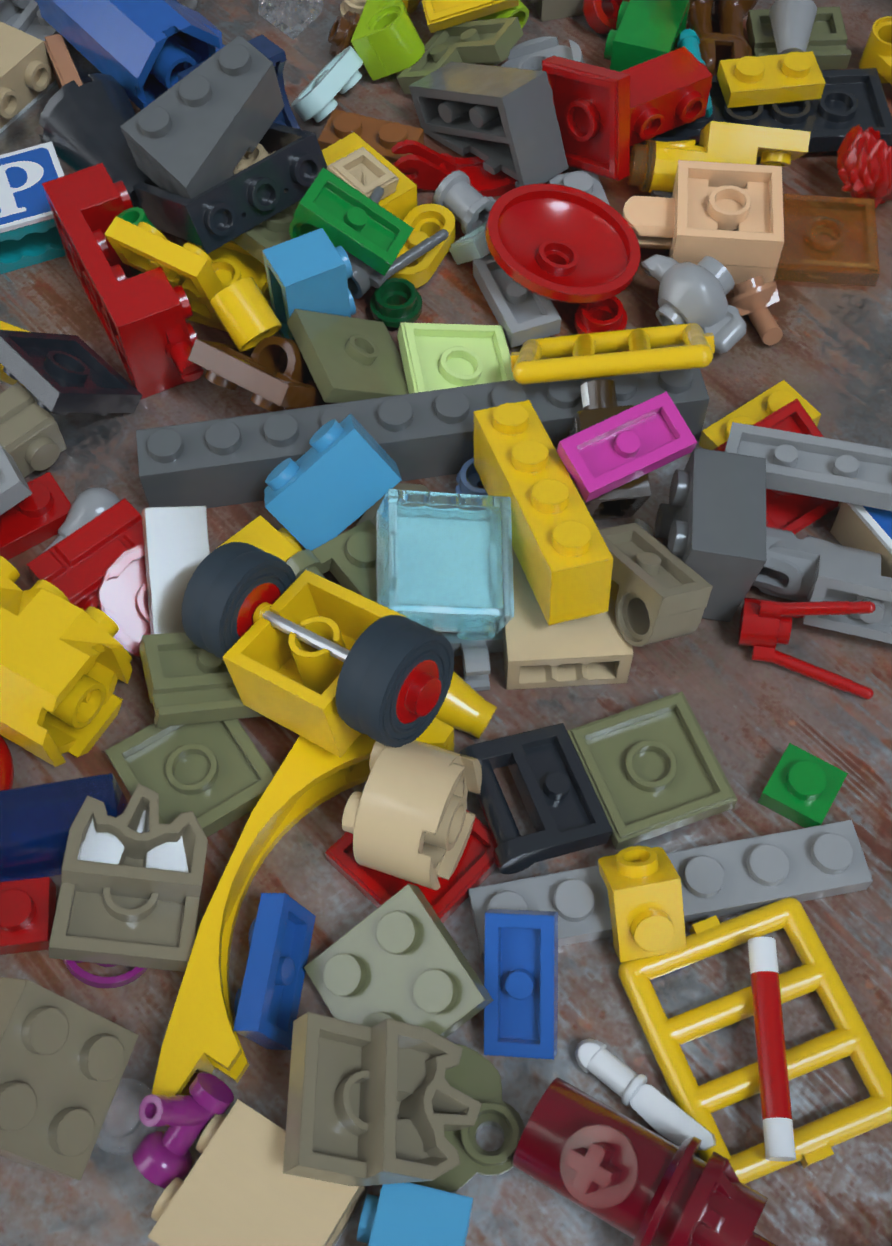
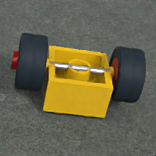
M231 542L216 548L197 567L184 594L181 617L186 635L198 647L224 660L243 705L340 758L361 733L368 735L385 746L402 747L405 744L411 743L434 720L448 693L454 670V653L452 645L442 634L308 570H305L296 579L292 568L284 560L264 552L251 544Z

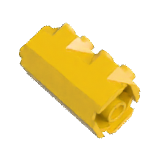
M0 556V735L57 767L66 763L62 755L66 752L71 753L77 758L87 754L116 718L123 699L113 693L118 679L126 684L129 683L133 670L130 664L132 657L114 638L119 631V627L106 613L92 606H89L84 611L70 603L60 589L43 579L38 580L30 590L23 591L15 584L20 577V573L9 561Z

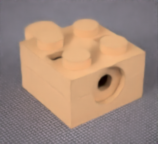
M678 160L672 198L632 196L626 201L622 216L635 232L640 248L669 250V257L678 263L691 262L697 265L705 256H711L726 267L732 275L735 284L760 275L763 276L766 284L774 281L784 245L782 166Z

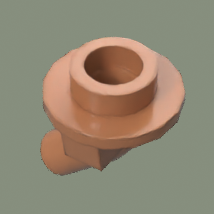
M760 275L735 285L733 288L735 296L727 300L728 305L737 308L741 317L749 316L752 325L764 344L774 345L778 343L783 336V332L768 307L780 301L776 281L765 284L763 276Z

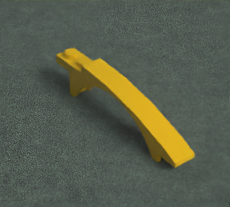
M434 718L427 729L415 739L454 752V728L437 718ZM361 733L341 758L299 736L251 812L201 920L162 1043L152 1094H163L167 1097L172 1095H191L189 1086L197 1075L201 1072L212 1074L214 1069H217L238 1083L250 1064L238 1034L233 1031L235 1021L231 1008L229 988L230 950L241 904L265 858L297 822L325 801L367 781L371 772L369 767L370 756L376 740L368 735Z

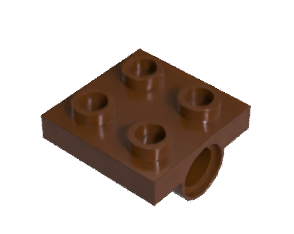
M278 336L266 337L256 345L254 350L249 349L243 352H239L235 345L195 339L188 360L207 369L205 378L216 385L230 390H237L239 385L253 392L250 401L264 409L276 412L283 411L284 408L291 410L333 404L324 402L298 345L293 339ZM286 352L288 364L284 373H281L279 370V359L282 353Z

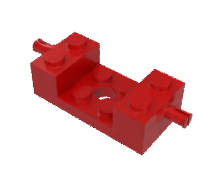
M99 163L42 183L67 259L133 387L142 394L140 400L180 384L199 379L204 372L203 367L188 360L195 339H198L191 323H186L185 320L192 317L193 312L184 289L181 285L172 287L161 266L131 277L129 265L121 261L105 236V232L114 218L124 210L133 208L130 196L122 180L113 182L103 163Z

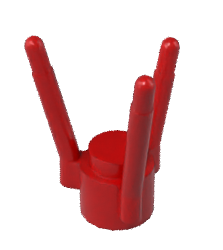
M746 597L743 599L738 645L753 647L752 660L774 663L866 700L871 699L874 695L873 690L869 687L775 650L776 644H789L793 618H803L805 615L870 614L876 608L873 602H780Z

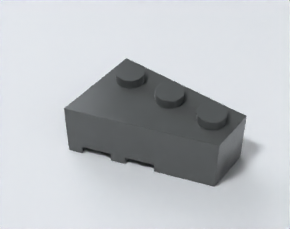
M241 35L230 41L120 126L138 168L161 189L188 199H193L234 175L233 170L246 151L250 153L254 151L284 107L274 65Z
M451 61L409 85L421 129H424L425 134L461 156L471 152L484 160L483 168L493 175L502 171L516 179V188L529 184L546 183L569 168L554 107L553 91L546 71Z

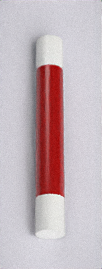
M754 937L748 940L765 1157L768 1161L796 1160L776 940L772 937Z

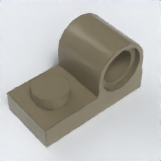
M636 522L599 529L614 558L612 580L620 585L615 604V617L619 631L624 639L633 646L642 647L690 635L696 631L707 607L713 586L675 554H671L669 549Z

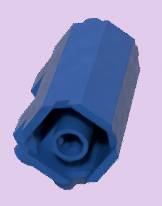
M34 0L38 3L41 17L102 74L111 75L125 89L129 99L141 110L179 82L177 73L207 60L225 46L222 44V32L199 12L180 4L176 0Z

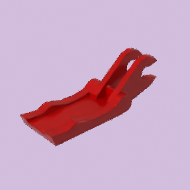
M404 140L391 148L392 154L411 153L400 157L392 165L402 173H409L405 176L417 185V189L436 191L444 178L458 170L463 171L469 176L470 185L484 197L502 196L516 188V179L502 171L495 175L491 174L483 168L484 160L479 157L462 158L453 157L448 153H438L416 140Z

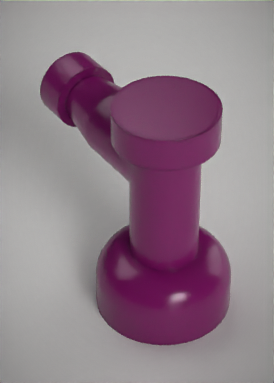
M201 1072L197 1075L189 1086L191 1095H172L167 1097L163 1094H150L140 1103L139 1118L145 1126L161 1127L170 1125L166 1132L153 1131L143 1137L132 1154L133 1162L139 1172L150 1182L161 1188L166 1189L177 1177L183 1181L186 1179L193 1165L192 1155L189 1151L190 1147L214 1114H224L234 1101L231 1089L221 1079L210 1073Z

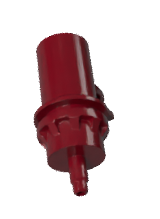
M559 1077L554 1079L546 1089L521 1135L513 1157L512 1165L634 1239L633 1246H778L754 1232L768 1198L741 1183L729 1160L715 1151L708 1162L696 1157L702 1142L701 1139L694 1136L685 1139L680 1146H677Z

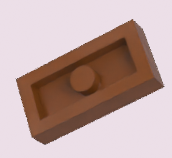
M334 109L318 138L322 151L355 132L392 164L400 157L411 153L392 154L391 148L404 140H416L424 145V129Z

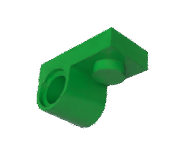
M323 167L298 204L289 227V234L291 239L323 228L334 247L342 246L344 250L385 276L414 228Z

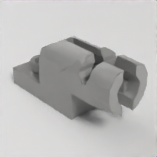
M766 526L767 561L752 586L757 587L761 592L768 595L798 602L871 601L876 607L873 613L805 615L803 617V624L892 644V578L881 576L880 553L834 544L807 535L804 539H798L792 531Z

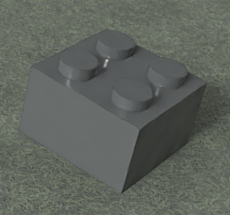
M695 447L685 469H676L673 474L669 492V504L661 503L658 508L654 529L655 538L663 539V545L671 551V554H675L713 586L702 618L730 622L767 561L766 458Z

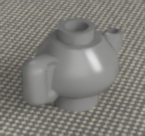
M655 254L641 262L643 270L660 282L658 305L660 308L656 311V317L662 326L696 323L702 327L704 333H713L715 352L719 354L727 353L746 334V322L740 316L738 309L728 305L726 295L735 286L734 279L726 267L711 256H705L696 265L691 262L678 263L673 258Z

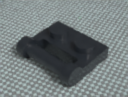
M564 723L476 743L459 752L460 754L478 759L481 764L480 794H475L497 846L493 851V856L500 873L507 875L515 874L529 868L536 862L603 845L608 842L613 830ZM504 766L509 767L536 832L523 836L520 835L494 769Z

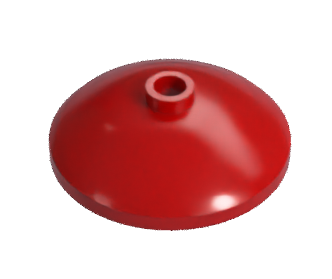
M540 183L514 188L497 199L489 212L486 223L485 236L488 248L502 270L526 290L553 301L582 304L614 297L629 286L640 264V245L635 232L625 218L601 199L572 187Z

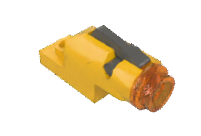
M710 121L700 131L699 146L695 145L696 140L672 142L646 140L645 145L633 144L630 154L628 185L639 186L640 192H651L653 197L672 198L678 160L756 165L757 157H761L760 164L787 167L790 166L791 160H796L808 153L811 132Z

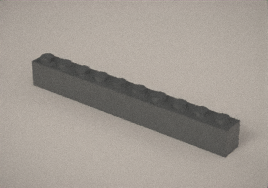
M700 368L526 385L519 384L515 380L148 428L136 430L139 478L149 507L206 506V508L264 501V489L268 486L265 480L272 470L287 458H291L296 462L312 448L309 441L324 424L332 419H336L340 423L350 413L397 463L402 481L458 474L462 466L468 460L474 458L473 411L497 407L505 403L530 400L557 451L559 441L568 437V429L577 411L583 410L580 386L585 382L598 379H611L615 381L617 406H636L667 391L693 436L698 441L700 440L710 398Z

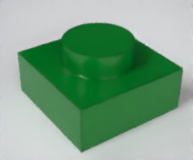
M789 743L757 803L804 828L819 826L826 817L848 773Z

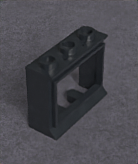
M272 123L259 142L268 154L271 155L193 199L182 197L143 182L134 185L133 189L146 216L162 234L167 232L202 247L204 252L209 254L304 197L322 168L327 169L316 134Z

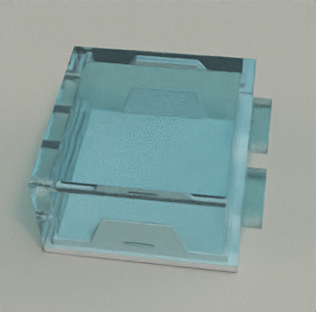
M388 489L376 512L377 603L437 632L457 633V637L460 639L485 640L493 638L514 617L511 497Z

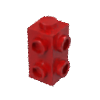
M685 46L621 71L622 73L630 74V147L705 116L713 75Z

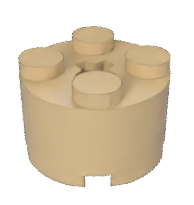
M417 740L402 747L385 746L376 741L369 762L371 772L363 793L355 791L349 797L342 817V829L353 834V855L359 865L433 890H438L441 888L438 877L449 880L467 845L476 814L466 811V799L468 791L480 794L482 783L481 764L476 758Z

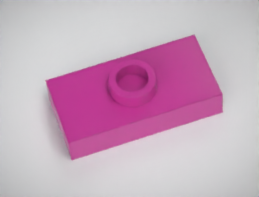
M666 391L559 441L556 452L585 502H588L691 453L697 444V440Z

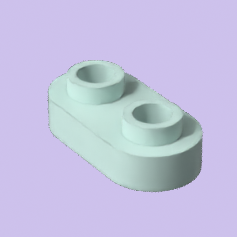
M352 46L345 48L336 55L291 104V107L304 122L312 117L317 123L323 120L338 105L334 99L335 95L338 92L341 95L346 93L361 79L362 74L358 69L363 64V60Z

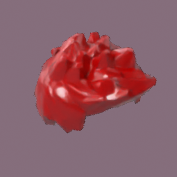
M860 124L852 127L837 151V174L844 183L842 186L843 192H850L854 201L860 204H865L870 199V207L877 208L879 204L892 200V146H888L886 141L880 139V131L874 130L871 126L864 131Z

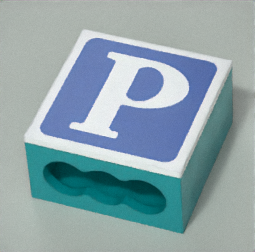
M52 141L0 155V274L66 256L42 183L65 176Z

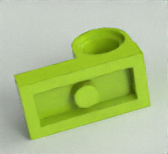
M402 0L366 1L351 43L374 81L414 65L423 56L425 46Z

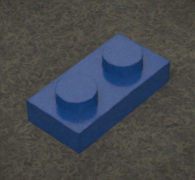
M261 893L257 917L253 920L249 929L248 942L250 951L244 980L237 991L234 1003L236 1019L233 1031L266 1049L291 1050L293 1021L297 1019L306 972L304 967L308 961L316 918L314 914L286 893Z
M489 909L485 912L484 986L494 1001L484 1008V1055L553 1060L557 1055V911Z

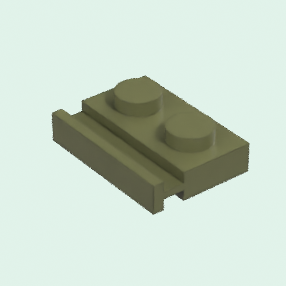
M840 6L817 7V14L806 52L813 51L820 70L847 69L851 51L846 47L848 38ZM770 9L749 10L746 30L749 45L752 49V56L754 57L777 55L769 17Z
M185 632L142 635L139 652L150 703H153L155 710L154 722L156 728L263 716L243 705L224 660L195 645Z

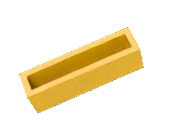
M530 400L505 403L497 407L473 411L474 466L548 625L608 612L614 558Z

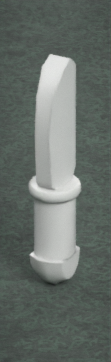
M585 1039L577 1044L575 1049L576 1060L584 1072L592 1073L620 1096L625 1106L631 1105L659 1134L678 1146L685 1139L694 1136L702 1140L699 1150L706 1151L716 1146L714 1134L654 1086L647 1085V1077L644 1074L638 1075L606 1049L607 1045L595 1039Z

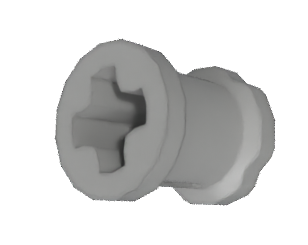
M458 170L452 172L441 181L434 193L432 203L448 208L453 213L455 219L461 224V230L466 235L487 221L489 212L496 200L493 197H484L470 185L469 176L463 171Z

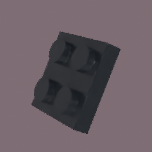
M0 330V363L4 366L3 371L9 377L25 386L36 397L37 404L44 410L56 415H67L68 412L94 413L101 416H106L109 413L135 412L142 394L79 336Z

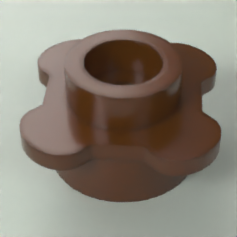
M347 11L344 17L338 16L328 35V42L331 43L330 55H338L349 46H352L355 50L351 39L360 20V14Z

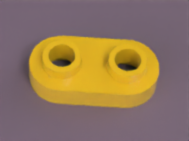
M422 204L408 212L403 221L414 229L397 257L442 229L448 231V238L388 279H406L415 288L423 286L431 279L448 253L449 248H451V244L455 241V217L448 208L439 204Z

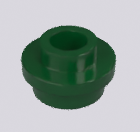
M387 279L379 289L376 288L371 297V314L376 321L384 322L387 327L399 328L401 322L414 323L422 312L421 295L415 286L406 279Z

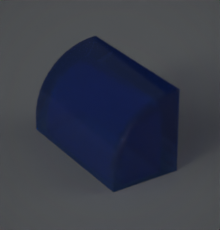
M113 773L0 791V882L61 875L69 830L87 796L103 801L109 816L118 817L124 813L128 801Z

